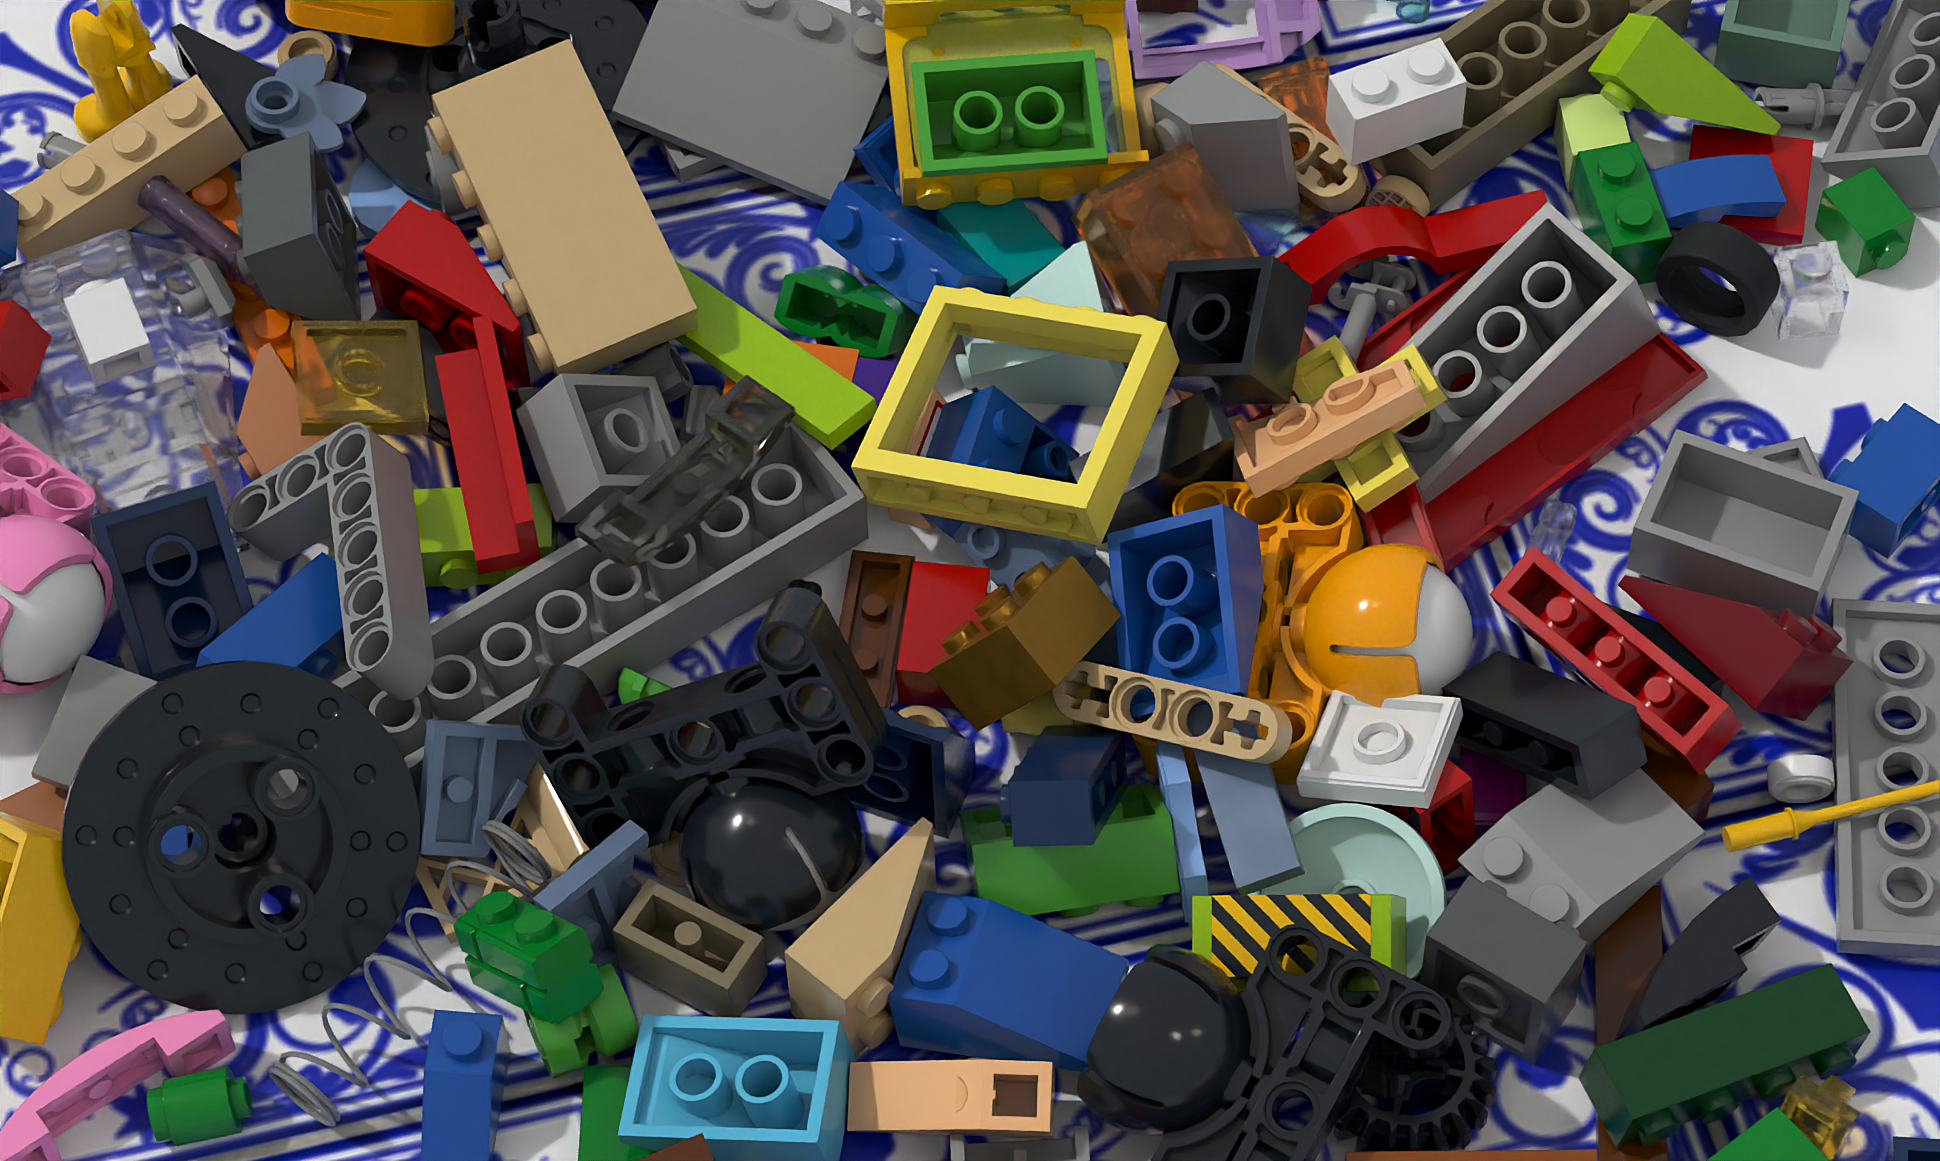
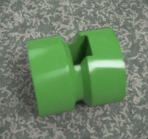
M609 962L598 966L604 985V990L601 992L600 997L560 1024H551L535 1016L534 1012L523 1010L538 1053L552 1079L587 1066L590 1053L594 1051L609 1057L636 1046L639 1028L621 981Z

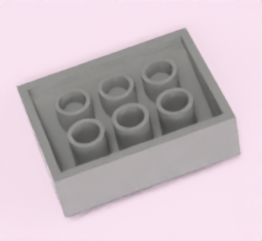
M658 0L613 106L610 118L827 206L839 181H846L856 158L855 152L852 149L865 138L889 85L884 28L819 0Z

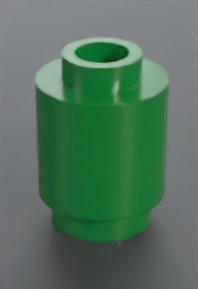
M229 1066L164 1079L162 1087L147 1091L150 1124L158 1143L173 1141L176 1146L238 1134L243 1130V1118L252 1117L253 1115L252 1099L247 1080L244 1076L234 1078Z

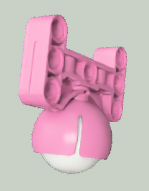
M0 422V692L20 695L30 694L49 686L76 666L81 654H88L95 644L109 612L113 596V578L104 556L89 541L92 526L90 517L93 516L96 497L94 489Z

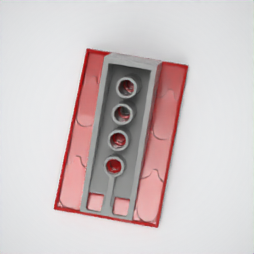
M1548 201L1484 265L1460 270L1366 337L1356 362L1357 369L1362 373L1377 367L1413 343L1425 358L1448 398L1396 432L1395 436L1419 477L1417 482L1449 572L1487 541L1492 543L1569 480L1581 476L1634 432L1640 433L1708 378L1705 369L1661 331L1637 280ZM1292 390L1291 397L1295 396L1298 403H1301L1295 391ZM1272 405L1249 422L1274 414ZM1339 471L1321 481L1339 484L1350 493ZM1355 505L1357 515L1364 533V545L1362 547V549H1364L1366 547H1369V543L1357 507Z

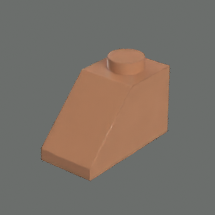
M270 342L258 349L236 428V434L247 450L237 458L252 482L329 435L287 365Z

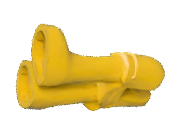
M96 0L99 10L98 16H94L85 9H79L71 14L70 34L74 54L77 57L78 65L86 70L94 89V93L82 97L74 106L73 119L78 135L87 143L93 142L174 89L169 71L161 62L152 59L149 54L150 51L156 49V46L149 37L150 31L143 24L133 0Z

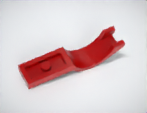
M1543 189L1426 217H1422L1414 210L1390 204L1360 207L1333 218L1279 256L1278 259L1313 286L1309 306L1324 303L1329 288L1345 271L1372 258L1385 255L1412 256L1428 263L1438 276L1482 266L1547 202V198Z

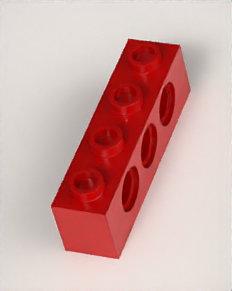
M1533 545L1489 594L1506 617L1592 688L1635 705L1642 722V729L1699 776L1743 727L1729 704Z

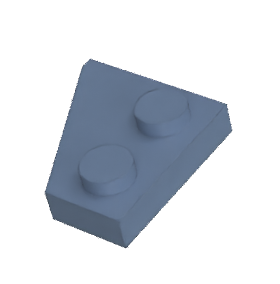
M427 719L418 805L420 814V854L486 858L491 847L482 835V825H486V820H497L502 823L505 815L517 806L528 787L524 781L537 761L519 725Z
M628 820L561 876L553 879L545 889L533 898L535 906L548 910L552 914L586 930L593 952L590 960L595 962L597 967L608 962L611 963L614 969L619 965L612 930L642 887V884L631 875L635 853L648 849L649 836L644 829L631 820Z

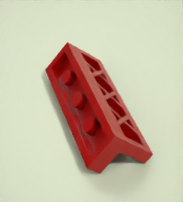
M491 315L472 318L478 348L435 356L478 575L530 565L541 559Z

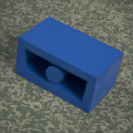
M1906 403L1902 404L1889 421L1879 418L1864 437L1861 444L1862 452L1853 462L1846 458L1843 459L1828 479V481L1860 491L1849 535L1887 559L1940 499V424Z

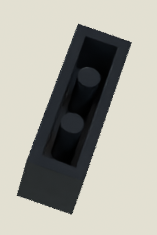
M1499 650L1441 688L1443 697H1455L1461 700L1463 717L1454 743L1586 800H1593L1648 762L1641 733L1642 722L1635 705Z

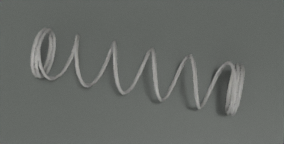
M486 820V825H482V835L514 880L496 870L472 861L457 860L449 863L447 866L446 877L449 889L463 913L468 912L469 909L458 894L452 881L451 873L454 867L468 866L483 871L510 885L529 898H534V892L515 870L536 883H547L548 878L552 877V869L541 853L519 833L497 820ZM500 837L520 851L534 867L514 853ZM422 907L407 910L405 915L406 930L409 938L435 977L411 964L390 956L373 955L366 957L363 964L365 979L379 1005L395 1026L348 1004L330 1003L324 1005L321 1014L326 1033L355 1076L321 1058L297 1051L282 1053L279 1062H275L274 1067L269 1068V1074L274 1083L295 1104L317 1121L326 1126L334 1127L336 1126V1121H340V1112L316 1086L293 1068L285 1064L288 1057H298L308 1060L338 1074L361 1088H369L368 1080L351 1060L334 1035L328 1022V1011L337 1008L352 1012L376 1023L404 1040H411L409 1031L393 1013L376 988L369 972L370 963L375 960L386 961L420 976L445 992H452L450 983L436 968L418 942L412 930L410 919L413 914L425 913L454 925L457 921L456 918L434 909Z

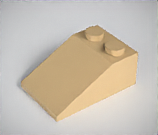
M922 817L784 952L792 1015L797 1019L839 1020L855 1057L867 1046L870 1049L879 1046L889 1036L895 1026L888 995L894 989L892 984L926 891L936 892L937 890L933 824Z

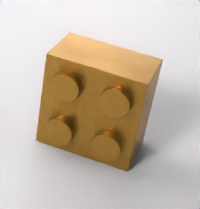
M1073 555L1051 568H1048L1043 561L1036 564L1013 584L1015 590L1011 592L1004 585L996 588L975 606L974 611L978 614L979 618L974 623L971 620L966 621L941 642L940 645L946 653L928 673L977 732L1057 687L1121 617L1118 610Z

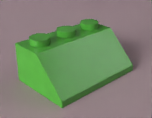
M1094 49L910 63L908 99L914 153L922 178L1108 164V151Z
M1152 782L1128 785L1094 845L1013 847L1012 825H1004L1002 823L1000 805L959 811L974 897L991 899L1032 918L1036 914L1059 911V914L1064 917H1081L1098 911V905L1124 901L1125 905L1130 907H1146L1162 902L1165 894L1180 892L1171 815Z

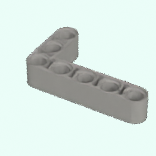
M352 422L242 488L232 499L226 518L232 531L275 561L288 560L333 534L348 665L396 700L406 701L416 697L425 689L431 680L435 664L410 464L407 456L361 422Z

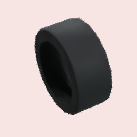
M1712 221L1689 223L1678 231L1658 261L1654 275L1660 295L1675 313L1689 324L1707 333L1725 337L1743 336L1755 329L1777 297L1781 284L1777 265L1761 245L1747 234L1729 225ZM1698 267L1706 268L1720 275L1734 286L1736 291L1729 290L1713 282Z

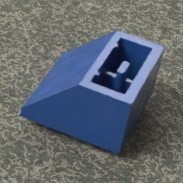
M994 385L943 404L926 454V458L1067 483L1068 463L1080 456L1079 452ZM920 513L952 539H954V534L964 522Z

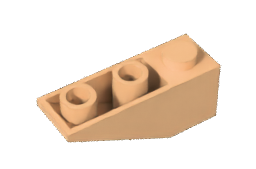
M986 1059L850 1062L847 1131L933 1135L964 1133V1136L1053 1139L1055 1068L1053 1062Z

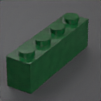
M1828 963L1596 1047L1578 1078L1615 1148L1638 1140L1641 1141L1643 1146H1649L1670 1137L1679 1129V1125L1700 1118L1703 1124L1712 1123L1731 1114L1737 1109L1740 1102L1757 1096L1760 1097L1762 1102L1772 1101L1790 1092L1797 1086L1798 1081L1818 1074L1821 1080H1828L1846 1072L1857 1062L1855 1055L1871 1031L1832 963Z

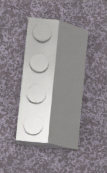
M1893 0L1820 162L1825 172L1842 180L1874 166L1909 209L1940 207V0ZM1864 104H1874L1872 107H1864Z

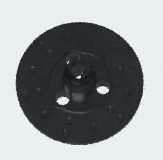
M454 0L455 32L454 37L449 42L438 46L426 47L358 36L348 59L344 85L360 90L367 96V102L362 112L350 123L357 143L374 166L392 182L410 193L441 204L440 198L436 199L425 153L429 149L424 126L427 125V120L435 117L431 95L567 39H570L586 75L595 89L598 100L625 157L634 150L645 134L642 130L610 118L613 106L648 26L642 14L630 0Z
M255 660L224 661L182 671L156 683L123 706L104 725L79 763L69 787L61 828V858L64 878L71 902L84 929L105 958L126 978L145 991L165 1001L198 1011L219 1010L222 1014L232 1015L272 1011L303 1002L331 988L361 966L366 957H369L379 947L403 910L412 888L420 849V814L413 780L403 755L380 721L360 701L341 687L321 676L293 666ZM286 769L297 771L298 785L289 797L277 800L268 797L267 785L270 778L276 772ZM243 813L239 826L230 832L232 840L225 841L218 837L219 826L230 824L232 814ZM180 825L193 828L194 836L188 850L177 855H169L161 851L162 838L169 829ZM278 885L291 888V901L284 910L275 914L261 912V898L267 890Z

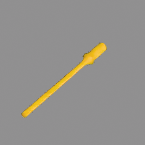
M1940 780L1816 811H1797L1786 807L1780 813L1722 827L1723 842L1730 853L1786 838L1796 840L1800 833L1819 823L1939 794Z

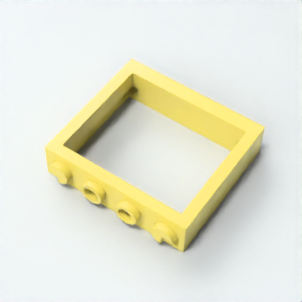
M935 285L851 465L859 486L866 496L867 503L1101 546L1180 361L1167 323L1157 321L1145 315L1130 317L1099 312L1088 306L1068 307L1043 303L1027 296L1012 298L987 294L971 287L956 289ZM957 335L1129 363L1077 484L903 453Z

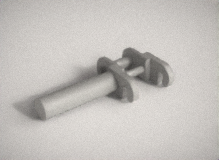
M1387 255L1365 260L1345 271L1351 276L1370 280L1369 283L1365 282L1362 285L1352 282L1346 296L1340 293L1342 285L1339 282H1335L1328 291V299L1334 306L1350 311L1339 340L1346 347L1355 365L1375 313L1399 315L1406 310L1408 299L1403 292L1413 289L1417 282V275L1410 267L1389 262L1390 256Z

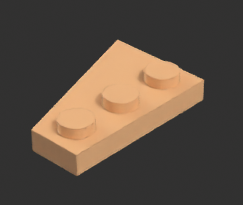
M1403 359L1335 381L1326 389L1322 398L1311 402L1298 403L1295 396H1292L1289 403L1273 404L1272 411L1274 414L1247 423L1244 416L1239 414L1227 418L1235 436L1234 454L1247 485L1257 499L1270 491H1279L1289 487L1296 482L1301 474L1328 460H1338L1347 456L1359 443L1384 430H1393L1403 426L1415 413L1427 408V405Z

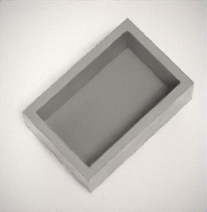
M1676 429L1633 527L1626 569L1682 589L1737 601L1783 613L1786 608H1789L1808 620L1811 615H1816L1849 534L1860 491Z

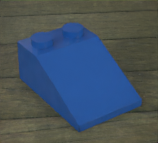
M1218 504L1108 533L1107 542L1113 605L1121 614V617L1115 622L1119 669L1232 695H1247L1264 589L1258 524L1228 506ZM1150 688L1139 690L1131 700L1130 713L1134 721L1150 718L1155 710L1156 700ZM1200 701L1196 703L1193 707H1198L1209 703L1207 701Z
M926 891L892 984L894 989L888 995L900 1046L994 1060L1053 1062L1056 1069L1082 1072L1086 1067H1090L1086 1058L1088 1047L1106 1009L1127 976L1129 962L1127 958L991 899Z

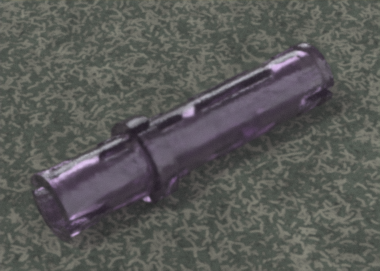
M164 175L151 178L139 193L138 205L158 218L209 259L215 261L225 279L229 282H240L266 302L257 283L248 285L239 269L236 251L243 248L240 235L183 193Z

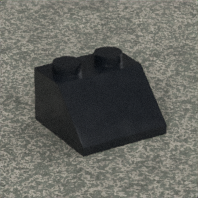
M1275 256L1168 261L1156 320L1167 323L1180 360L1169 388L1196 394L1201 390L1214 387L1219 401L1235 405L1289 403L1313 286Z

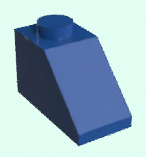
M435 1009L424 1066L421 1161H492L511 1054L502 1015Z

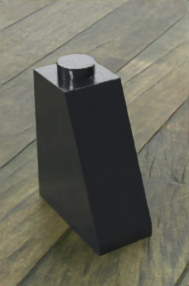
M1214 387L1201 390L1156 415L1101 544L1107 543L1108 533L1173 517L1172 503L1175 496L1184 487L1192 483L1201 481H1233L1235 436ZM1091 451L1068 463V483H1078Z

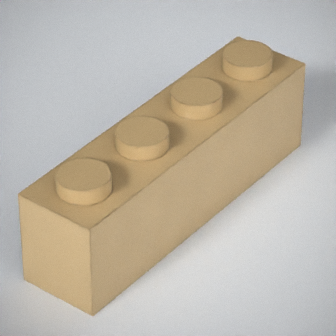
M196 74L11 194L12 197L19 201L17 248L46 285L239 159L241 154L247 153L248 150Z

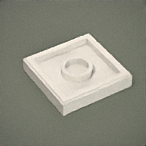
M1335 689L1332 690L1296 780L1300 797L1428 809L1463 717L1460 698L1413 694L1400 698L1384 699L1381 708L1357 701L1352 695Z

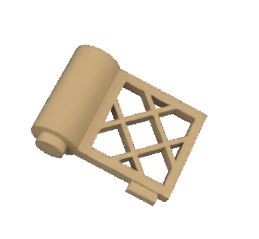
M538 760L524 781L528 787L516 806L517 810L510 825V828L522 835L526 826L533 840L525 839L541 853L552 869V877L548 878L547 883H536L532 880L525 881L526 885L534 892V897L545 889L553 879L561 876L591 851L583 842ZM500 837V839L515 853V850L517 849L514 846H512L509 842ZM419 853L416 875L432 908L452 916L447 906L451 896L446 877L448 864L425 859ZM451 856L449 863L457 860L465 861L466 857ZM497 858L493 870L506 875L507 870L499 858ZM462 866L454 867L451 873L454 885L456 881L486 887L482 897L497 891H507L529 903L533 901V898L525 896L515 888L489 874L462 868ZM432 874L443 877L439 888ZM438 918L450 943L452 944L457 941L453 924Z

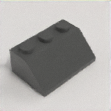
M307 131L241 154V180L235 182V190L242 208V214L236 215L235 221L243 242V248L236 251V258L248 285L257 283L269 306L348 332L362 328L356 224L310 132Z

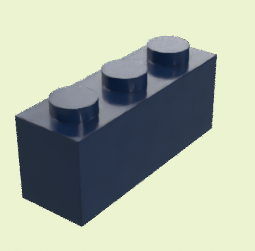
M1091 724L1045 726L1032 747L1027 748L1024 759L1019 765L1015 766L1008 784H1003L1001 787L1000 815L1004 825H1012L1013 847L1094 845L1128 787L1124 732Z

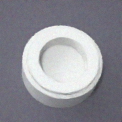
M1808 754L1792 755L1777 759L1767 767L1769 794L1782 802H1814L1827 797L1835 789L1833 762L1822 756Z

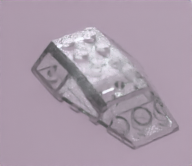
M123 229L111 231L9 267L0 272V302L14 300L17 304L26 308L31 317L52 336L29 397L1 401L0 422L94 489L96 497L93 516L213 479L215 480L227 517V510L232 499L244 488L241 466L237 458L240 454L239 437L236 434L235 399L230 372V351L225 329L219 330L208 310L187 319L178 303L177 297L195 289L178 258L190 253L188 245ZM123 277L150 341L155 365L96 387L71 327L63 299L74 295L79 287L88 282L99 279L111 282ZM91 526L89 541L100 551L93 527ZM230 529L237 553L249 550L250 543Z

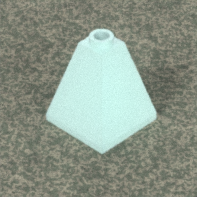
M1086 240L1073 244L1010 296L1012 298L1027 296L1043 303L1068 307L1088 306L1099 312L1119 315L1116 302ZM962 336L966 352L956 355L958 370L967 390L976 387L982 390L994 385L1016 403L1111 407L1129 363L968 336Z

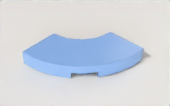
M1157 741V746L1155 747L1162 801L1171 815L1180 887L1179 896L1185 923L1188 922L1189 927H1191L1192 896H1209L1207 873L1197 829L1191 782L1182 746Z

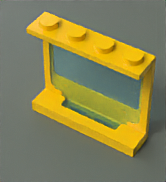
M882 0V19L902 207L918 206L926 210H937L945 208L952 203L979 201L984 205H1001L1011 201L1013 198L1040 197L1047 201H1059L1067 199L1074 194L1095 192L1115 197L1127 195L1135 189H1145L1149 155L1148 150H1141L1124 18L1125 0ZM1094 49L1108 151V164L922 178L914 153L908 99L910 63Z

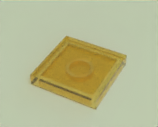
M417 320L292 321L291 344L301 436H328L352 422H361L377 435L427 434L429 413Z

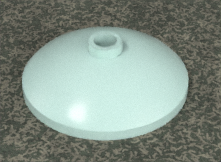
M1339 803L1321 806L1307 811L1290 821L1289 825L1305 874L1248 895L1394 894L1405 897L1407 977L1413 980L1416 979L1422 970L1426 934L1447 907V891L1444 876L1435 854L1427 842L1415 829L1399 817L1387 811L1362 804ZM1344 989L1343 1002L1348 1006L1360 1005L1361 999L1365 997L1367 992H1345ZM1368 992L1376 999L1378 992Z

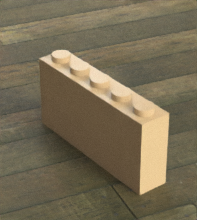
M570 39L431 95L435 117L427 120L428 129L440 155L451 152L459 171L451 174L464 207L466 209L475 205L484 223L483 226L476 228L480 242L491 263L500 259L510 278L502 282L505 296L516 317L526 314L535 334L527 337V341L541 372L551 368L555 377L560 373L591 374L697 329V307Z

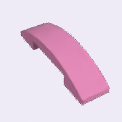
M219 1010L195 1011L169 1016L120 1033L81 1054L41 1084L8 1119L0 1131V1161H62L53 1140L55 1137L158 1071L166 1068L172 1077L201 1072L236 1050L225 1017Z

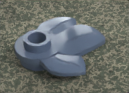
M307 54L286 60L279 66L275 76L266 77L258 81L246 98L245 110L248 121L257 130L268 134H280L284 139L309 131L319 152L329 153L339 150L344 146L343 136L339 128L350 124L359 116L366 105L367 96L364 92L350 86L325 80L326 64L324 55Z

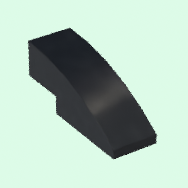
M1750 876L1716 898L1689 923L1641 983L1625 1012L1615 1041L1711 1005L1722 999L1748 970L1741 957L1755 950L1782 920Z

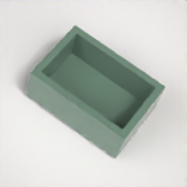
M1727 0L1714 67L1729 79L1776 88L1805 89L1809 83H1819L1822 89H1832L1851 0Z

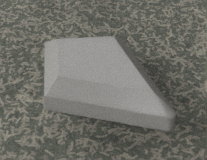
M192 252L178 258L195 289L177 297L178 303L187 319L208 310L219 330L231 325L236 312V299L216 262Z

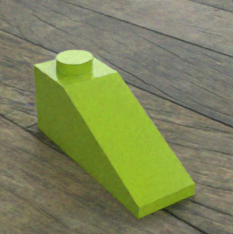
M1629 13L1588 69V72L1604 85L1600 91L1601 95L1612 105L1628 113L1633 108L1769 135H1776L1781 128V125L1660 18L1655 16Z

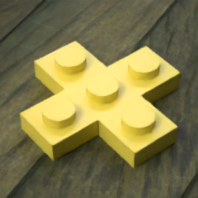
M1334 335L1298 359L1293 389L1301 403H1308L1322 398L1326 389L1333 382L1359 374L1360 372L1346 347ZM1413 343L1377 367L1403 359L1420 390L1427 408L1415 413L1403 426L1393 430H1384L1359 443L1347 456L1338 460H1328L1301 474L1296 482H1321L1336 471H1339L1355 502L1367 513L1419 479L1395 433L1448 398L1425 358Z

